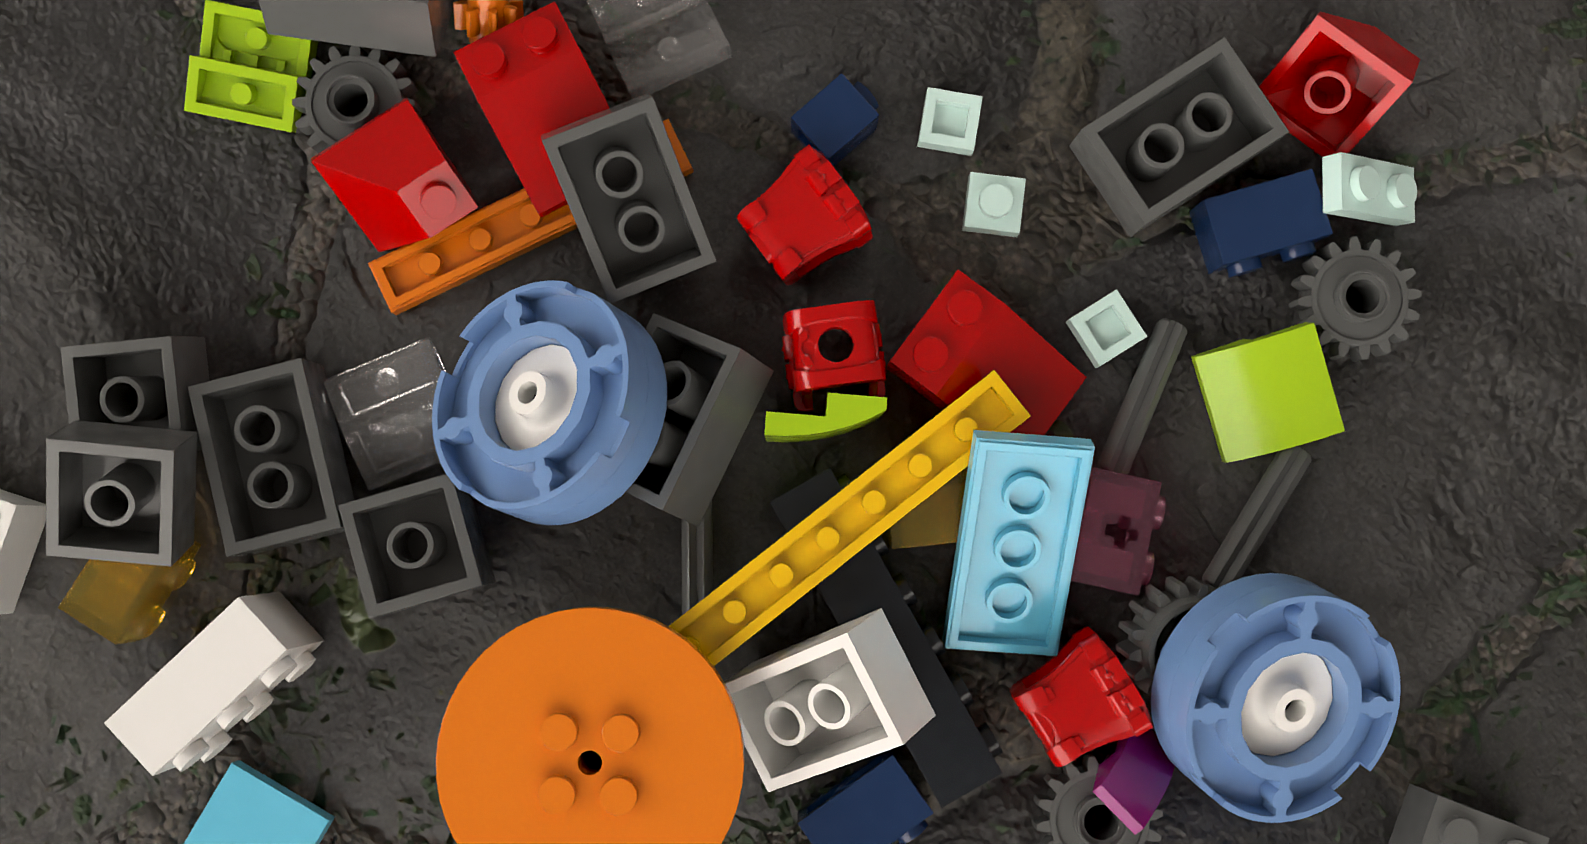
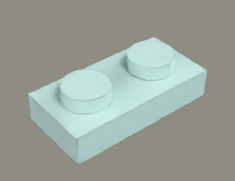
M1343 152L1322 157L1323 213L1393 226L1415 223L1417 186L1414 180L1413 167Z

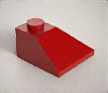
M1320 11L1262 81L1259 88L1291 135L1322 157L1340 152L1349 153L1413 83L1421 59L1375 26Z
M408 98L403 99L311 158L312 164L378 252L429 239L478 208L470 187Z

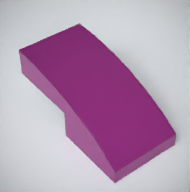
M1150 729L1137 738L1132 736L1118 740L1116 752L1098 766L1092 792L1136 835L1144 829L1158 807L1172 778L1175 765L1165 754L1157 735Z

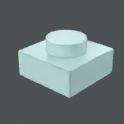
M928 87L917 147L971 156L975 147L983 96Z
M970 172L962 231L1017 237L1020 233L1026 179Z
M1117 289L1066 321V324L1095 369L1147 337Z

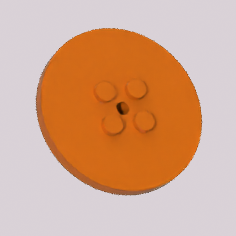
M609 607L566 609L535 618L499 638L477 658L458 683L442 719L437 742L436 781L439 800L447 825L457 844H722L732 824L741 794L745 765L744 740L735 703L726 684L706 656L687 638L653 618L632 611Z

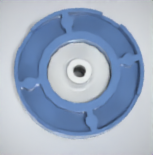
M547 280L520 286L498 297L479 312L460 334V337L469 341L460 356L453 374L451 375L441 370L434 394L432 408L433 439L439 461L446 475L459 490L471 494L486 506L535 524L564 525L583 520L602 511L620 498L635 482L652 456L660 437L667 410V380L662 357L654 340L639 322L601 297L589 291L576 288L564 281Z
M1279 573L1256 574L1234 580L1217 588L1193 606L1172 631L1160 652L1151 689V713L1158 741L1173 765L1229 812L1252 821L1265 823H1282L1307 818L1340 801L1342 797L1334 790L1346 781L1359 765L1371 771L1383 754L1392 735L1400 705V672L1394 649L1389 641L1379 636L1368 619L1370 615L1352 603L1308 580Z

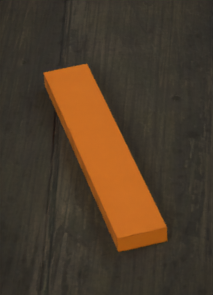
M669 119L663 121L679 166L685 177L694 172ZM523 188L459 219L429 239L404 245L369 262L368 265L391 313L398 315L578 227L568 204L541 218L526 190Z

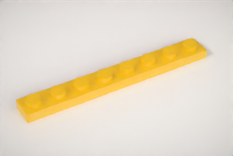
M995 370L674 621L669 627L687 638L715 666L965 469L969 463L973 430L1010 433L1031 415Z

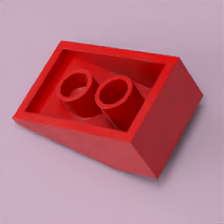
M554 1L453 52L478 103L541 218L568 204L541 140V135L610 108Z
M959 269L886 367L887 370L942 410L995 370L1031 415L1010 433L1034 435L1046 434L1087 378L1004 302Z

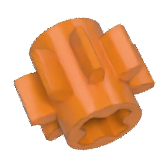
M459 0L453 2L455 30H467V37H469V42L472 43L524 17L523 0Z

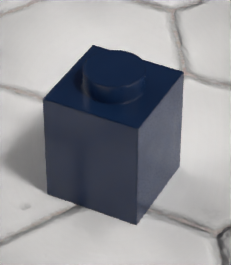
M841 73L791 117V132L804 147L809 144L829 160L834 167L877 129L879 114L876 112V109L879 105L872 93L862 83L857 81L852 85Z

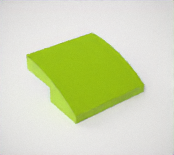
M205 0L199 56L189 55L184 111L291 133L296 132L295 122L301 118L302 113L292 105V99L306 97L307 92L296 81L298 77L311 79L313 69L310 61L313 58L316 59L318 41L268 34L261 10Z
M1303 322L1252 340L1241 339L1191 356L1222 462L1228 463L1281 451L1345 431L1316 327L1312 322Z
M828 393L824 416L766 411L764 436L767 442H803L845 434L879 419L887 409V398Z

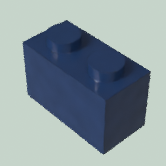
M1313 169L1205 199L1189 211L1208 274L1227 269L1229 278L1263 268L1261 259L1277 254L1281 255L1283 263L1317 252L1314 243L1333 234L1328 216L1323 213V200Z
M890 749L875 756L797 812V823L811 844H892L896 840L900 844H906L919 836L928 827L925 819L932 815L933 811L929 802Z

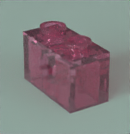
M1095 467L1091 468L1071 581L1139 595L1141 585H1148L1153 573L1155 558L1154 553L1148 551L1152 529L1158 530L1165 514L1166 499L1164 496H1159L1162 482ZM1118 522V527L1126 530L1125 540L1114 542L1113 537L1105 535V528L1107 524H1117Z

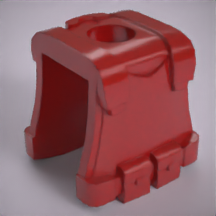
M809 144L794 155V159L769 189L743 208L737 215L738 222L769 264H773L774 270L786 285L797 282L804 275L835 256L857 247L860 249L874 238L869 219L857 197L829 160Z
M874 300L791 310L784 314L783 327L785 336L782 337V352H784V361L789 362V364L785 365L786 380H788L789 390H793L794 406L797 411L803 413L813 412L812 390L865 383L867 396L885 397L886 362L884 351H879L883 344L880 327L877 324L878 318ZM831 329L845 331L853 342L852 353L847 359L840 362H832L825 359L819 351L818 342L820 337Z
M1088 626L1072 634V638L1058 651L1057 656H1053L1044 665L1028 676L1018 680L1010 688L1013 700L1028 719L1038 738L1041 739L1045 752L1055 767L1065 766L1079 756L1107 743L1132 736L1137 738L1153 728L1146 704L1124 667L1106 643Z

